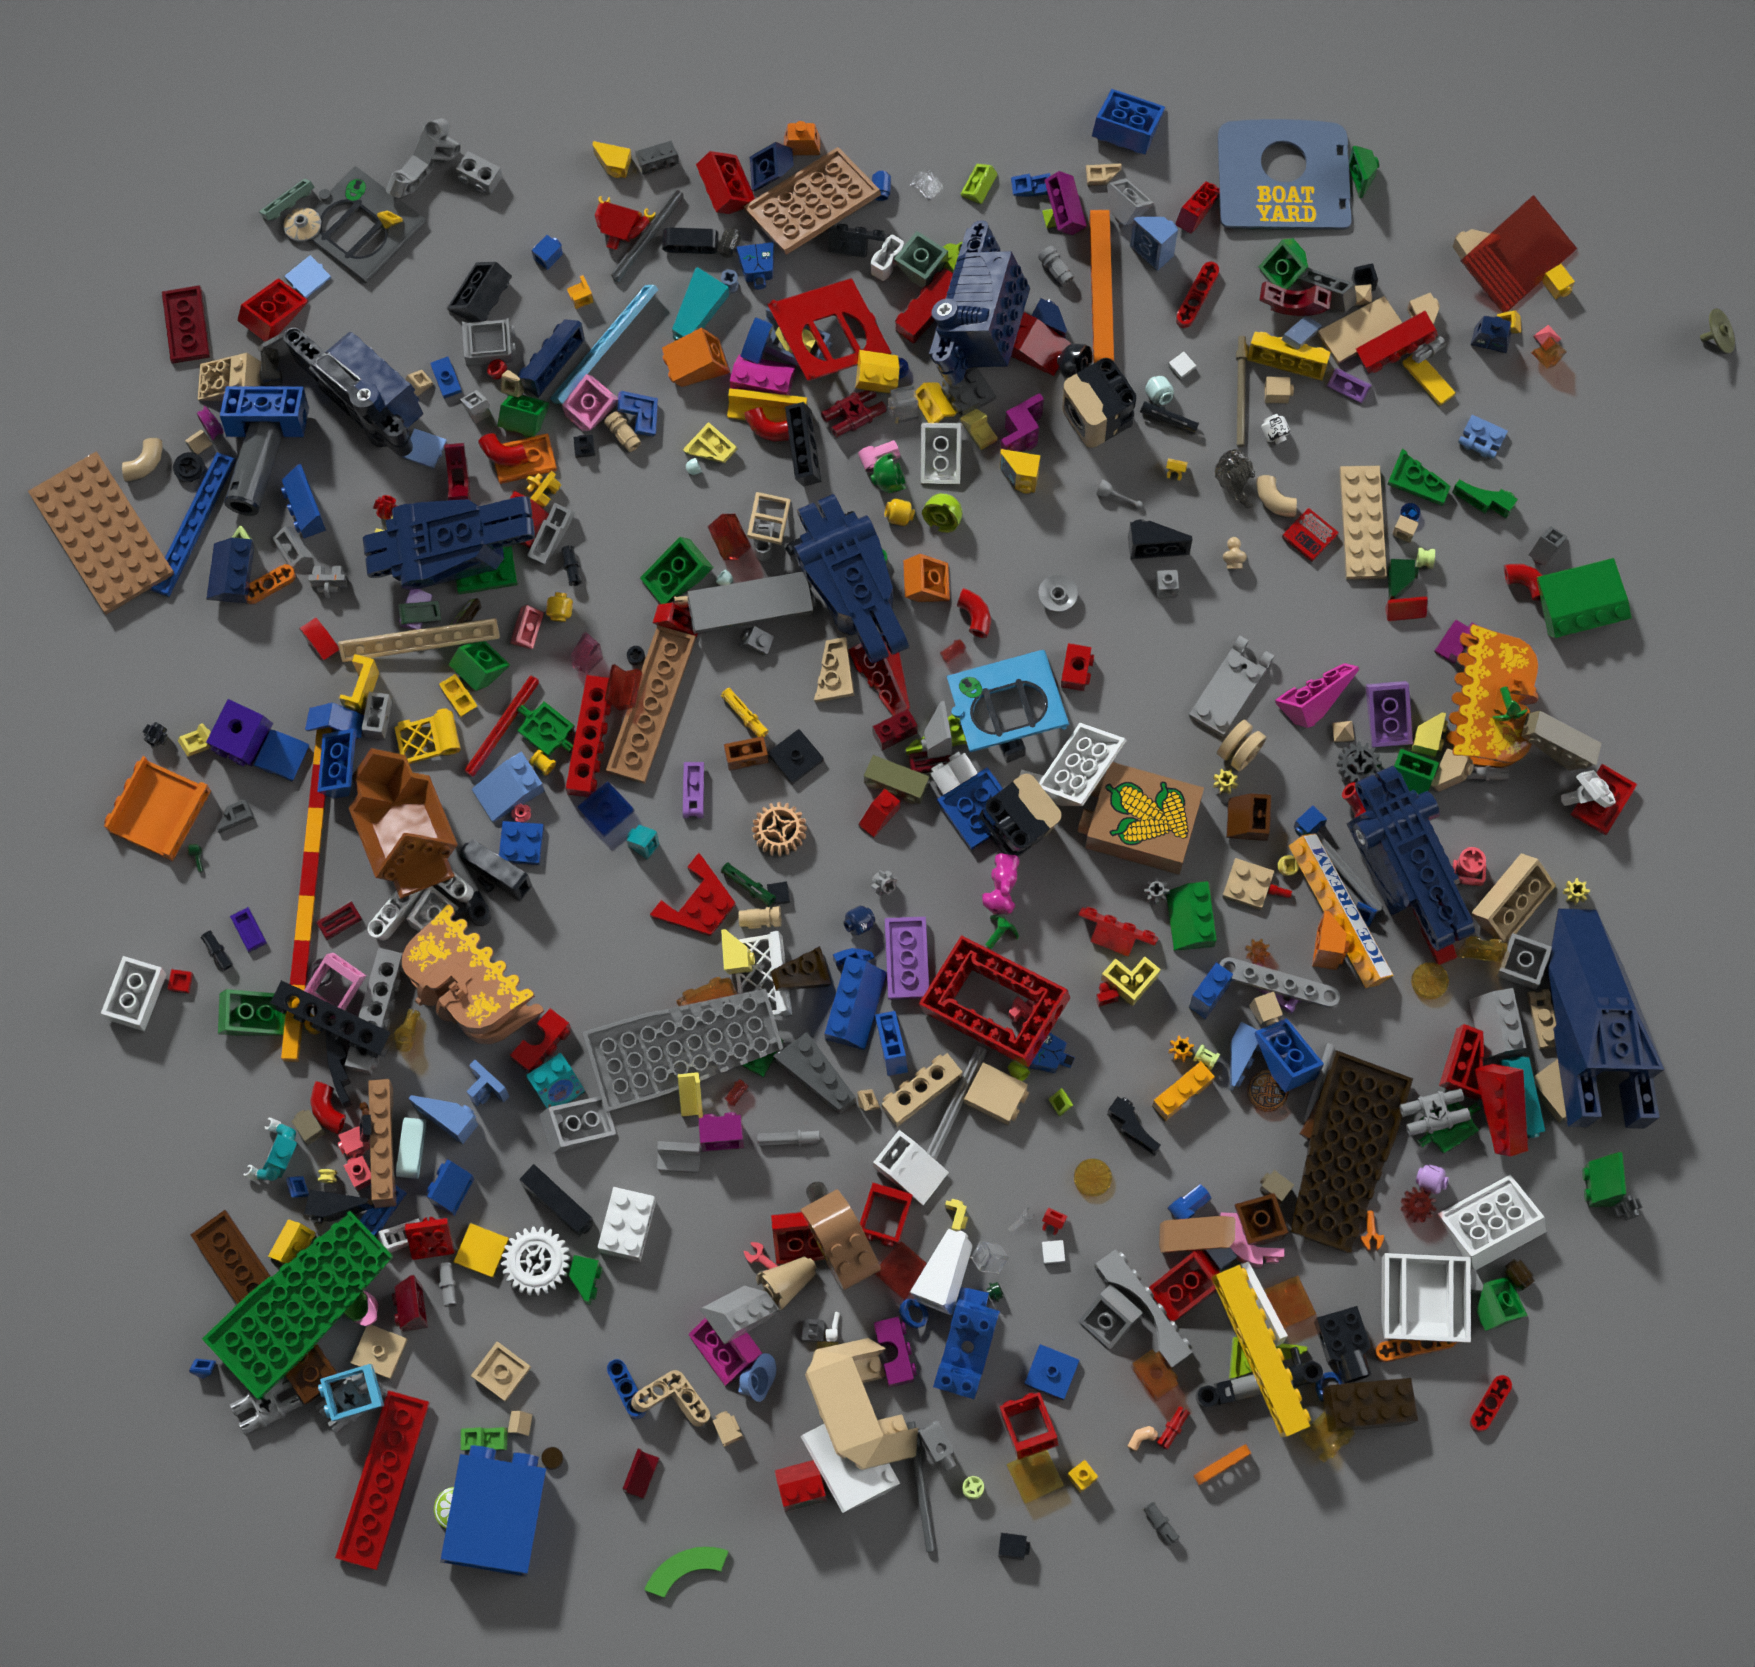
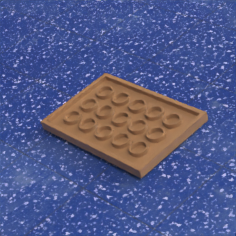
M837 147L743 207L751 219L787 255L879 197L881 192L850 158Z

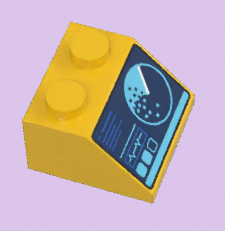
M1001 449L1000 470L1015 490L1026 494L1035 493L1040 455Z

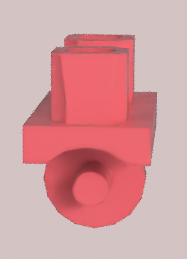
M1017 997L1008 1012V1017L1014 1022L1021 1016L1028 1020L1033 1012V1006L1037 1005V1003L1029 999L1024 1002L1020 997Z

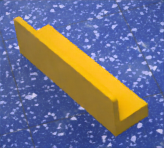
M729 388L727 417L746 420L744 412L762 407L765 416L770 421L782 422L787 420L785 406L804 402L808 406L807 397Z

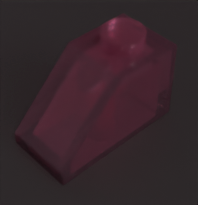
M587 632L583 633L571 654L572 666L578 672L583 671L587 675L603 659L600 644Z

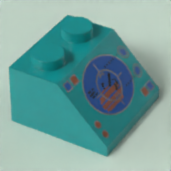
M559 1053L526 1075L528 1082L546 1108L569 1103L586 1092L562 1053Z

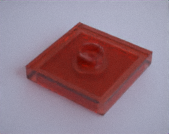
M900 1241L881 1262V1270L874 1275L901 1299L906 1300L911 1295L910 1291L927 1263L905 1243Z

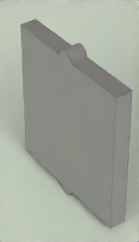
M285 332L262 343L258 347L259 352L284 340Z

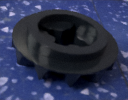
M186 452L176 458L173 464V471L176 477L183 482H193V480L200 479V476L204 473L205 464L198 454ZM192 463L194 469H190L189 472H187L185 466L189 467V465Z

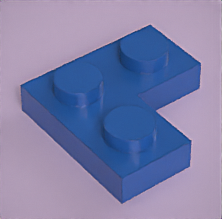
M620 391L618 393L617 412L636 415L635 433L654 437L656 435L658 398Z

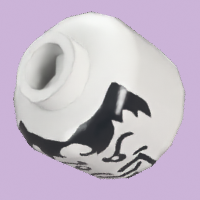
M1275 414L1263 420L1264 423L1261 428L1268 442L1275 441L1277 445L1287 440L1285 436L1289 435L1290 429L1285 417Z

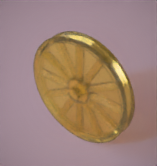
M1427 962L1419 965L1414 970L1411 983L1414 991L1419 996L1425 999H1436L1446 992L1449 986V977L1442 966Z
M1099 1159L1084 1160L1075 1170L1074 1183L1077 1189L1084 1195L1092 1197L1102 1195L1111 1185V1170L1106 1163Z

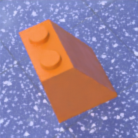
M702 327L662 347L664 353L663 360L669 368L668 376L673 383L681 387L730 373L719 338Z

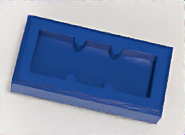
M449 357L430 363L444 399L462 392Z

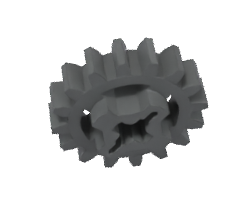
M1358 742L1357 746L1350 743L1349 749L1344 747L1343 753H1339V761L1337 762V766L1341 767L1338 773L1345 774L1343 780L1349 778L1350 783L1370 775L1375 776V773L1380 771L1378 767H1381L1382 764L1381 761H1377L1380 754H1374L1376 748L1368 749L1369 744L1366 743L1363 747L1361 742ZM1352 753H1355V755H1354L1353 757H1349V758L1347 759V757H1348L1349 755H1351ZM1358 758H1359L1360 765H1362V766H1361V769H1360V766H1358V763H1356L1357 760H1358ZM1370 769H1372L1369 773L1364 775L1365 771H1369Z

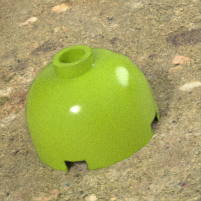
M944 493L933 495L925 503L922 510L923 519L930 527L936 525L940 527L937 531L946 533L956 530L963 514L958 500Z

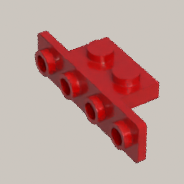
M1082 907L1079 912V916L1097 923L1090 942L1129 957L1136 939L1154 946L1159 939L1152 931H1141L1136 929V926L1132 923H1121L1117 921L1116 917L1108 914L1105 916L1101 915L1094 908Z

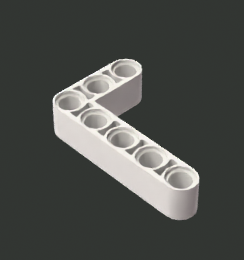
M454 871L455 877L451 878L447 883H444V881L438 883L447 893L461 902H467L473 897V888ZM464 887L465 892L459 896V889ZM426 889L409 895L408 901L404 903L403 898H399L396 890L369 923L368 933L382 941L390 938L412 911ZM396 910V915L390 918L391 911ZM382 925V932L377 934L378 927Z

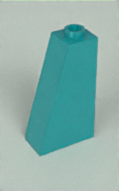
M696 267L672 328L673 339L676 341L701 327L704 329L729 297V287Z
M1515 1056L1499 1060L1502 1066L1523 1069L1527 1138L1539 1137L1540 1132H1545L1529 1057Z

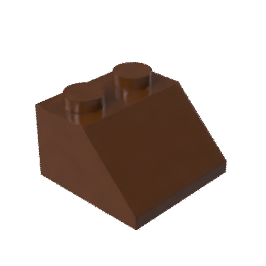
M1275 1193L1234 1205L1248 1245H1264L1284 1239L1288 1234Z

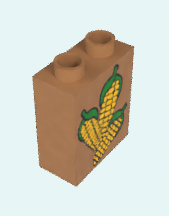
M1112 762L1106 774L1103 775L1091 793V796L1098 797L1095 811L1083 810L1078 832L1087 835L1086 849L1180 875L1204 787Z

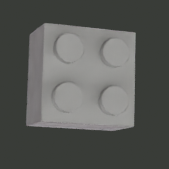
M1512 933L1496 977L1536 991L1552 947Z

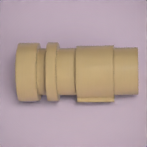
M615 411L605 419L604 424L610 429L611 433H615L616 438L629 452L636 450L641 445V441L632 428L628 426L627 420L621 412Z
M774 906L772 909L766 907V909L739 911L740 927H748V929L761 928L766 925L767 927H771V925L781 927L780 906Z

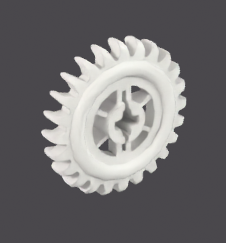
M533 1226L529 1233L524 1228V1235L517 1232V1240L510 1238L509 1240L512 1245L504 1246L508 1253L502 1254V1257L507 1259L501 1263L502 1266L507 1267L503 1270V1274H510L506 1281L514 1280L513 1288L520 1285V1293H523L527 1288L529 1296L533 1290L539 1296L541 1289L548 1294L549 1286L556 1290L554 1282L563 1283L560 1276H568L563 1269L570 1268V1265L565 1263V1261L570 1260L571 1257L564 1255L569 1251V1248H561L565 1244V1240L557 1241L560 1236L559 1234L551 1236V1229L544 1233V1227H541L539 1232H537ZM532 1246H538L537 1250L530 1251L529 1248ZM527 1249L529 1253L526 1256V1260H521L522 1254ZM545 1250L549 1251L551 1258L544 1257ZM539 1258L541 1263H536L534 1266L532 1260H537ZM551 1261L550 1267L545 1272L546 1262ZM521 1264L528 1265L526 1272L521 1268ZM542 1271L543 1273L541 1275L533 1276L535 1272L538 1273Z

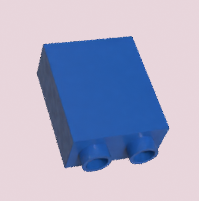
M471 1445L469 1455L460 1454L440 1563L526 1577L546 1468L537 1467L539 1457L535 1455L513 1453L511 1463L495 1460L496 1450L493 1448Z

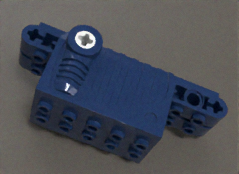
M984 220L977 221L970 228L966 229L946 299L938 301L932 308V316L937 324L929 355L933 362L937 364V369L942 378L949 385L960 383L968 368L1008 367L1030 291L1027 278L1023 275L1021 266L1018 265L1012 251L1001 252L988 223Z
M1394 766L1375 773V776L1370 775L1357 781L1355 789L1366 812L1348 822L1347 827L1391 916L1413 906L1432 947L1436 951L1454 944L1455 941H1460L1475 933L1473 920L1456 887L1460 883L1459 877L1455 874V870L1451 866L1449 858L1445 854L1444 848L1440 844L1439 838L1430 823L1431 820L1438 818L1440 815L1439 806L1434 796L1429 791L1417 794L1415 790L1409 791L1401 773Z

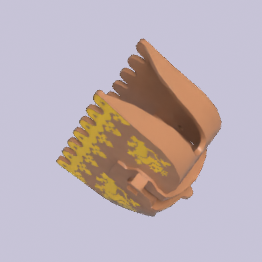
M447 904L408 943L402 955L403 970L417 989L418 997L415 1002L419 1006L423 1004L427 1006L436 1005V1013L442 1020L458 1024L471 1040L479 1044L500 1042L524 1024L542 1014L544 1009L539 1004L526 1005L527 1002L535 997L534 992L529 988L517 990V986L520 983L519 977L516 974L508 977L503 975L507 969L504 961L490 962L494 955L493 949L489 946L478 949L477 945L481 941L479 934L471 933L465 935L464 932L468 927L466 920L452 921L451 918L455 914V910L451 904Z

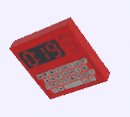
M1308 508L1282 535V538L1313 562L1337 537L1339 532Z

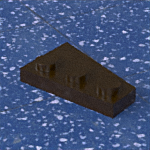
M820 946L770 972L776 991L828 987L831 984Z

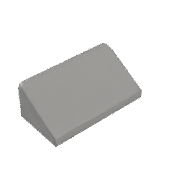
M284 526L272 538L287 563L293 569L312 558V555L294 527Z

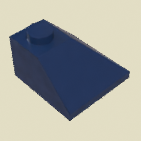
M774 142L750 156L751 187L753 192L782 177L794 166L792 148Z

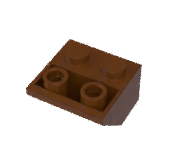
M1250 793L1229 798L1226 838L1267 841L1270 833L1271 795Z

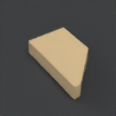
M1086 165L1087 186L1106 185L1121 170L1122 165Z

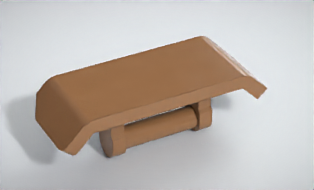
M1213 1216L1166 1220L1160 1223L1159 1247L1161 1253L1229 1248L1235 1241L1234 1217Z

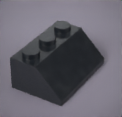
M476 262L448 305L447 310L472 323L486 321L493 306L499 302L501 293L509 286L512 275L497 262Z

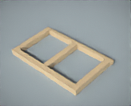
M756 492L747 538L781 545L791 500ZM759 498L786 504L783 518L756 513ZM754 519L782 524L779 539L752 533Z

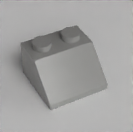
M1110 1284L1096 1298L1079 1322L1111 1350L1143 1312Z

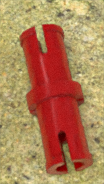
M1178 1406L1177 1411L1171 1421L1166 1423V1429L1157 1441V1444L1161 1447L1164 1444L1163 1448L1169 1450L1177 1434L1180 1435L1181 1427L1191 1414L1186 1409L1184 1411L1183 1407Z

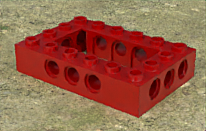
M961 935L919 1002V1006L923 1013L1029 1068L1069 1002L1070 995L1066 988ZM972 970L1037 1003V1005L1033 1006V1012L1027 1022L1022 1024L1023 1028L1017 1038L1012 1029L1004 1028L994 1023L993 1019H987L977 1014L974 1009L971 1008L969 1010L954 1000Z

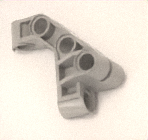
M439 118L429 121L423 126L413 156L401 170L392 172L386 188L388 194L399 198L414 193L441 160L448 161L458 155L461 145L448 137L450 127L445 119Z

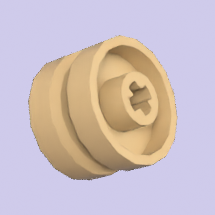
M1242 720L1230 732L1217 751V755L1224 760L1232 758L1231 766L1239 772L1256 757L1267 740V737L1260 731L1252 733L1253 726L1246 720Z

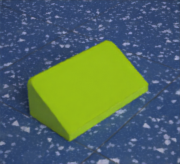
M976 164L960 195L973 202L982 204L997 177V172L993 166Z

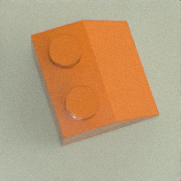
M923 554L903 560L905 598L917 602L950 600L947 562Z

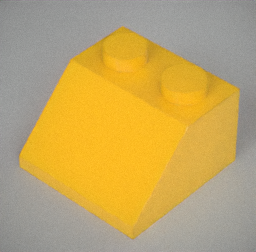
M859 350L855 388L894 394L898 387L900 367L898 356Z

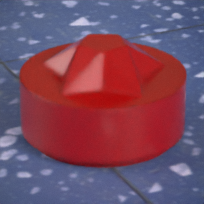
M501 359L493 360L487 367V373L493 379L502 378V374L507 371V365Z

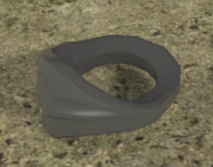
M324 957L315 960L309 967L307 973L309 982ZM330 967V972L319 986L331 982L336 971Z

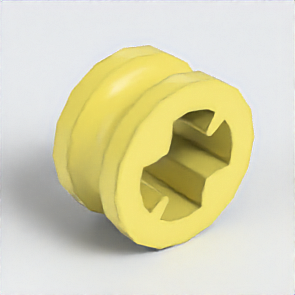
M318 1170L320 1174L318 1182H337L335 1175H337L336 1170Z

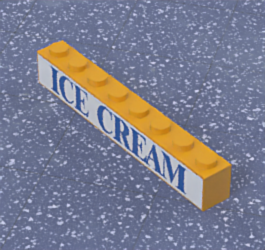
M1317 834L1302 835L1289 845L1293 856L1323 911L1328 910L1347 933L1346 941H1349L1347 955L1365 988L1379 986L1394 976Z

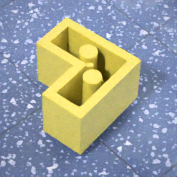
M1144 957L1131 972L1115 958L1102 973L1101 981L1108 982L1112 990L1117 988L1118 994L1133 1006L1159 977L1161 969Z

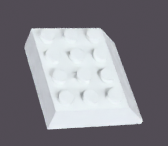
M1385 1253L1382 1257L1381 1322L1384 1339L1470 1343L1471 1257Z

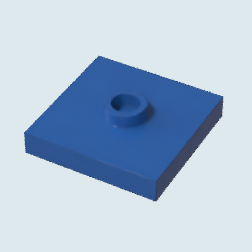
M1040 1344L1024 1385L1064 1400L1079 1359Z

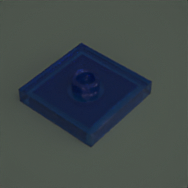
M608 781L577 806V809L603 837H606L635 812L634 808Z

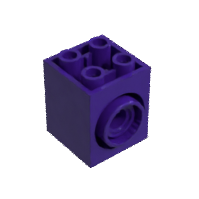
M227 699L206 743L211 746L210 750L214 751L215 754L223 758L228 756L229 759L244 767L247 764L252 767L273 723L264 715Z

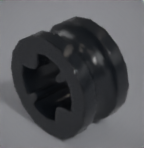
M632 646L628 649L627 660L630 664L639 665L644 661L645 653L641 647ZM635 651H638V654L641 653L637 660H634V657H630Z

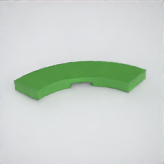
M695 1547L679 1552L667 1559L656 1569L644 1590L665 1598L672 1585L689 1572L704 1569L721 1572L729 1551L716 1547Z

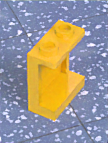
M354 654L352 662L359 678L352 697L340 695L339 699L343 707L365 715L368 694L374 690L379 670L374 659Z

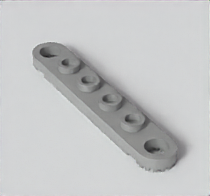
M1231 957L1224 958L1220 962L1222 967L1228 963L1234 966L1235 971L1233 972L1232 980L1241 984L1326 1008L1335 1007L1340 1000L1339 991L1329 985ZM1326 992H1332L1335 995L1333 1002H1327L1324 999Z

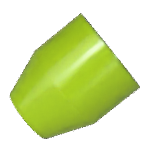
M1012 1061L1008 1065L1010 1075L1022 1082L1030 1074V1071L1017 1061Z

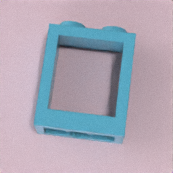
M373 1364L320 1379L319 1391L321 1397L326 1399L327 1405L324 1406L327 1418L331 1417V1421L341 1420L384 1406ZM364 1373L372 1404L338 1414L330 1383Z

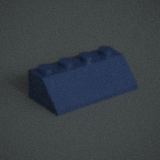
M564 319L561 324H557L551 337L545 339L539 352L532 355L527 367H523L520 370L518 377L521 379L525 390L539 398L585 341L580 321Z

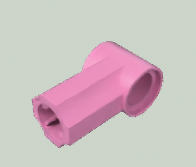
M894 440L875 448L874 446H868L858 452L866 472H872L875 462L886 454L893 452L896 456L893 460L900 458L899 448Z

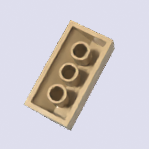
M1521 853L1471 914L1484 930L1502 944L1507 945L1512 933L1516 934L1554 889L1556 884L1537 858Z

